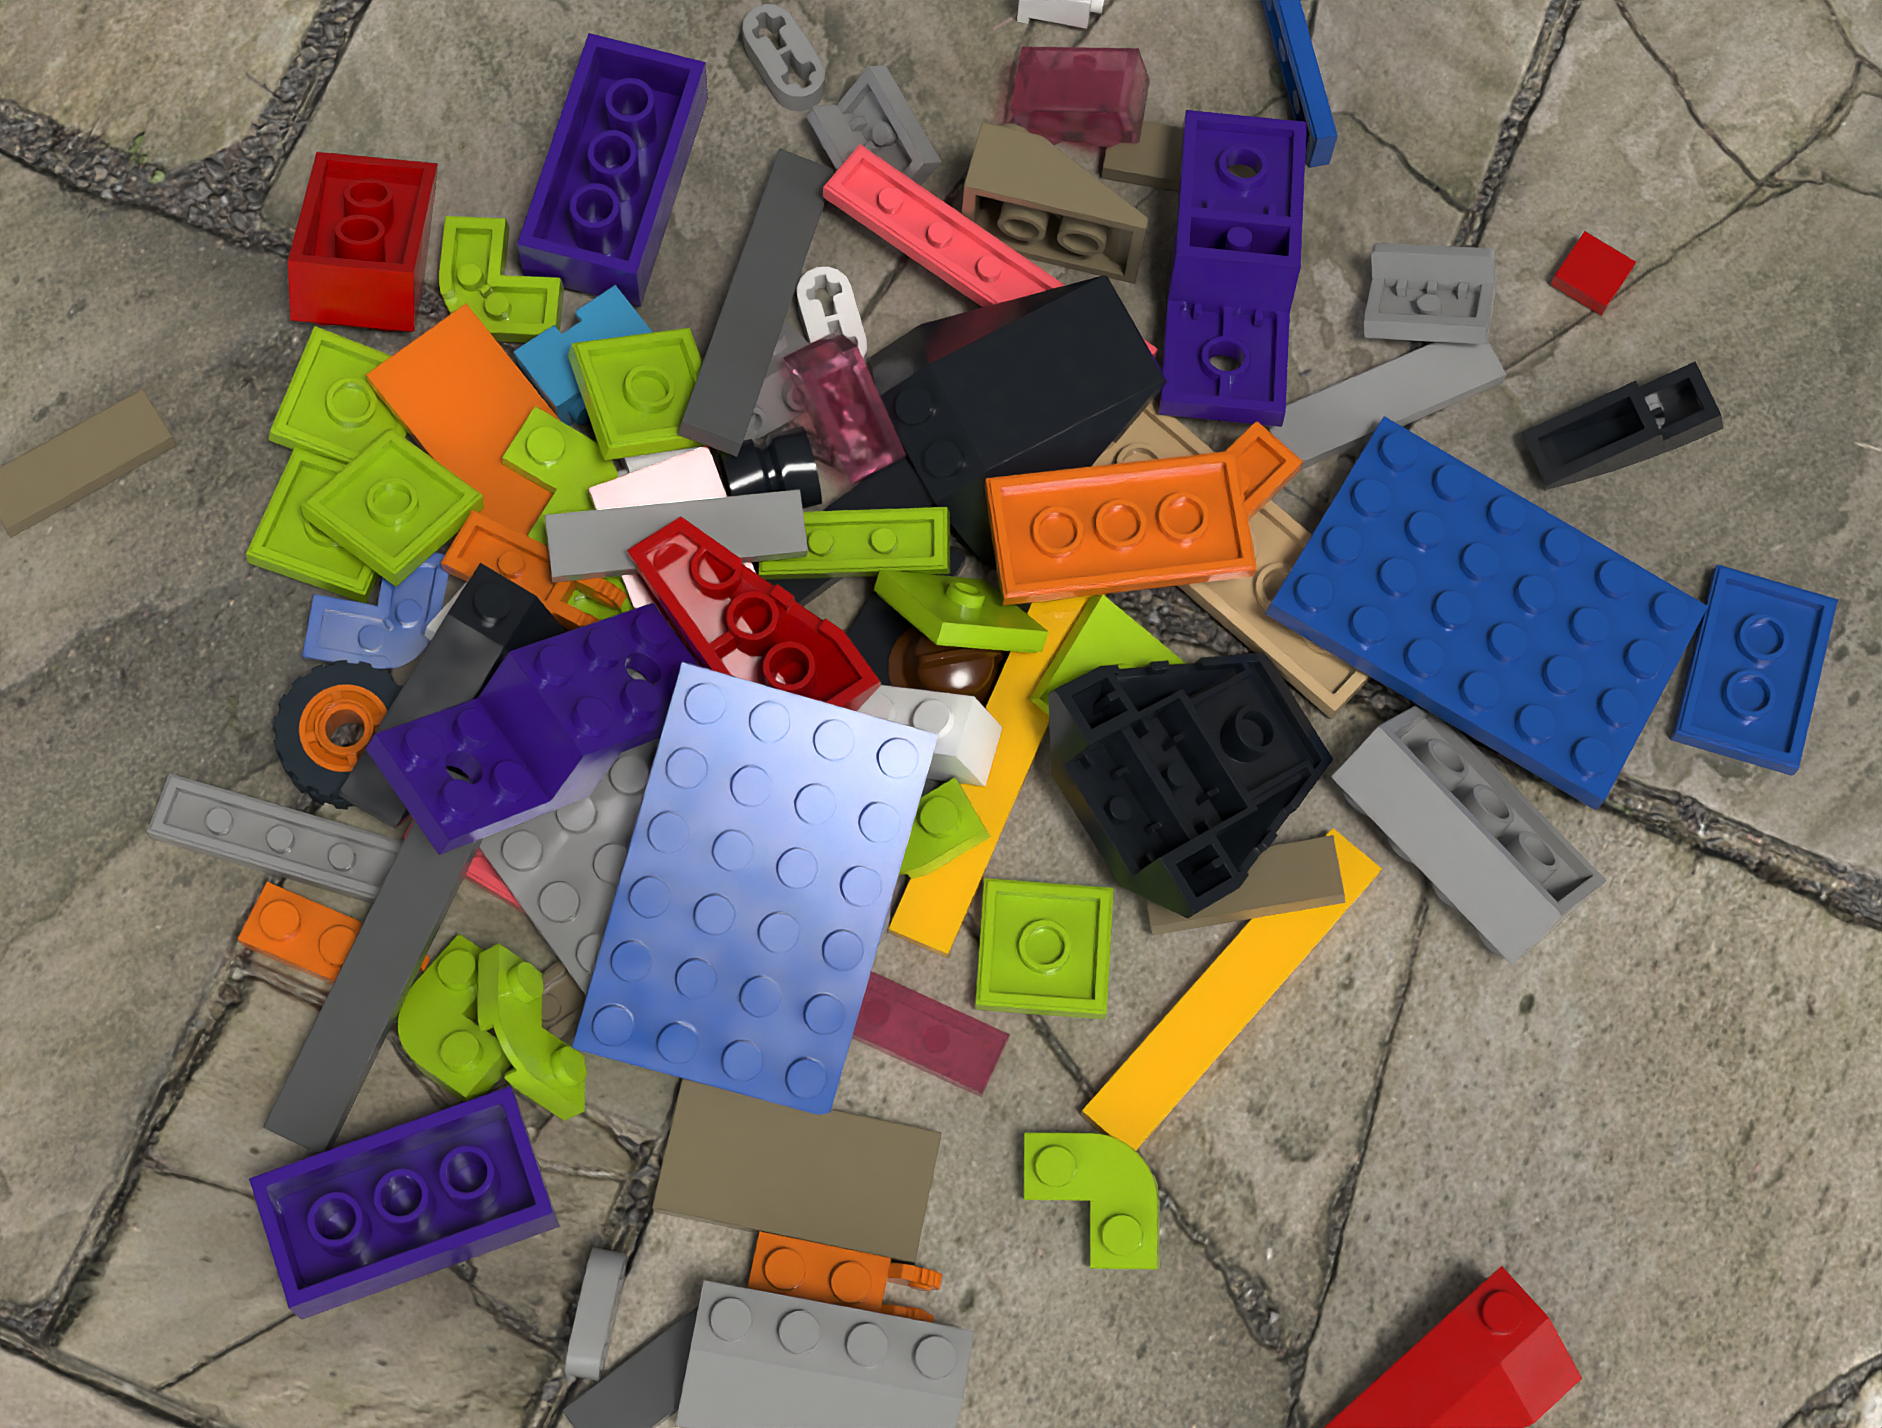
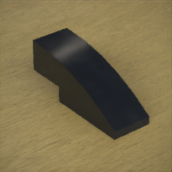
M1695 361L1640 387L1637 381H1633L1522 432V436L1546 488L1551 489L1613 472L1679 448L1723 429L1721 413Z

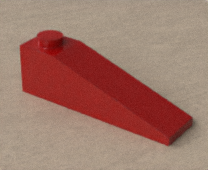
M682 516L627 550L629 558L700 667L854 711H858L881 686V682L842 629L826 618L823 621L796 602L794 595L778 584L773 586L746 567L740 557Z
M1501 1266L1323 1428H1525L1541 1418L1582 1377L1550 1318Z

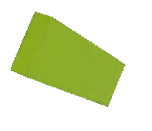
M947 507L803 512L808 546L807 556L759 561V576L765 580L878 576L880 569L923 574H950V512Z

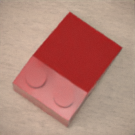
M316 152L288 258L290 321L311 322L323 326L344 325L376 328L381 331H415L423 294L438 163Z

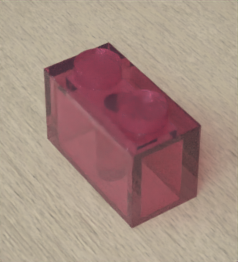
M1022 47L1011 104V112L1017 125L1025 128L1029 133L1043 136L1053 145L1059 144L1061 141L1090 142L1103 147H1111L1119 143H1140L1150 79L1139 48Z
M836 330L782 358L831 465L848 482L852 484L907 456L858 346L841 332Z

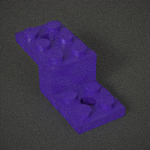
M1186 110L1182 134L1177 222L1168 267L1162 372L1168 382L1160 390V415L1254 424L1258 421L1261 425L1282 427L1286 413L1290 310L1301 268L1307 122ZM1233 165H1246L1252 168L1257 175L1250 178H1241L1233 175L1227 168ZM1218 355L1229 356L1235 359L1240 367L1232 371H1223L1213 366L1209 359Z
M651 603L509 651L478 698L378 732L373 736L366 750L438 855H441L589 797L622 752L660 738L681 662L699 666V664L656 605ZM626 668L638 671L647 681L633 679ZM446 766H453L464 771L472 784L461 779L452 778Z

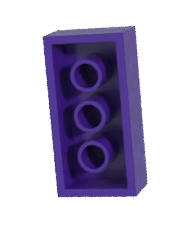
M588 33L517 242L523 276L561 278L564 288L595 296L601 295L616 285L631 305L641 307L707 104L706 62Z
M511 1086L249 1178L288 1307L301 1320L560 1227L519 1103Z

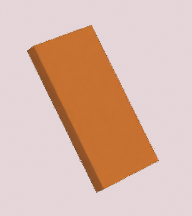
M464 304L366 374V379L423 452L483 495L484 509L479 513L528 536L553 494L502 464V457L535 406L558 420L560 419L470 307Z
M1236 450L986 478L984 488L1002 606L1254 577L1257 571Z

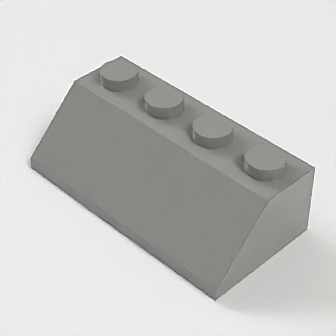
M1415 705L1379 725L1331 776L1343 789L1347 802L1358 812L1368 815L1385 832L1392 849L1405 860L1413 862L1432 881V886L1437 896L1447 905L1458 908L1477 928L1478 936L1483 944L1492 952L1504 956L1511 965L1537 946L1607 881L1458 728L1419 705Z
M703 1280L675 1427L956 1428L963 1402L974 1331Z

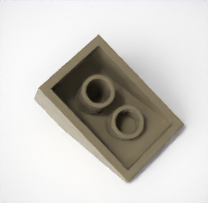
M981 122L964 184L962 214L1027 259L1094 275H1106L1111 279L1135 284L1149 218L1043 136L1029 133L1025 128L1016 124L1002 123L994 125Z

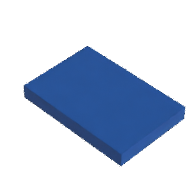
M1717 564L1711 572L1704 604L1708 608L1698 625L1670 740L1793 776L1800 767L1838 599Z

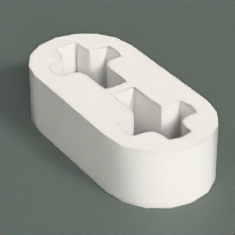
M828 266L816 267L807 271L800 278L797 286L798 313L805 338L816 350L826 380L835 383L849 382L857 378L864 371L867 363L866 335L851 284L847 277L838 269ZM826 288L829 296H833V315L825 317L821 302L815 299V290ZM839 332L842 346L845 350H849V360L838 362L836 355L830 353V334Z

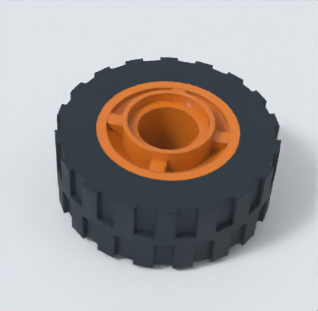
M337 660L332 665L323 666L321 664L311 668V673L303 678L299 676L292 683V689L287 695L283 694L278 703L280 708L278 716H274L273 730L276 734V740L273 741L286 774L289 775L294 786L302 794L304 792L308 793L313 801L321 805L328 803L334 805L336 809L348 810L349 806L355 805L338 796L339 791L403 686H398L391 674L383 669L382 671L374 669L370 663L359 661V664L348 663L347 660ZM355 723L364 728L362 738L352 746L341 747L331 742L332 734L343 724Z

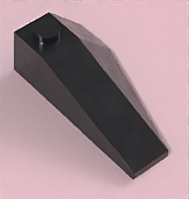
M480 563L445 616L374 735L478 698L509 651L567 631L536 595ZM365 748L340 789L338 796L395 829L407 820L411 814ZM446 766V769L460 775L463 772L459 768Z

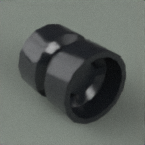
M803 426L769 434L766 444L759 446L753 439L744 440L738 456L717 449L727 497L800 490L802 509L822 504L818 472L811 445Z

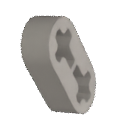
M763 4L753 8L743 20V46L747 56L774 98L782 107L791 111L812 109L813 106L820 103L825 94V68L821 59L793 16L785 8L776 4ZM767 27L771 33L779 32V50H776L767 36L759 38L760 29ZM791 65L801 79L809 77V86L801 88L796 82L789 84L787 66Z
M593 1247L587 1263L569 1341L565 1375L600 1381L622 1293L627 1267L626 1253Z

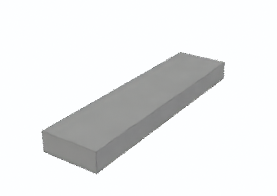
M1434 342L1286 405L1282 427L1262 426L1303 461L1302 470L1369 441L1384 416L1404 426L1502 384L1507 374L1489 342L1488 344Z
M800 490L545 515L552 583L640 574L629 558L627 550L680 516L740 557L742 563L806 557L808 546Z
M171 773L168 775L146 832L151 839L371 904L374 903L403 844V841Z

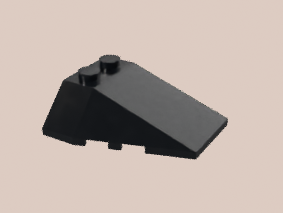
M1106 275L920 324L870 357L877 398L937 507L948 508L950 523L986 566L996 561L984 488L986 478L1091 467L1112 441L1117 443L1168 382Z
M1264 653L1202 657L1195 663L1169 665L1168 660L1154 661L1145 667L1119 669L1118 665L1099 666L1048 694L1051 775L1119 885L1187 919L1241 887L1249 876L1247 873L1260 854L1270 847L1278 836L1276 833L1288 816L1297 810L1333 761L1331 754L1276 667Z

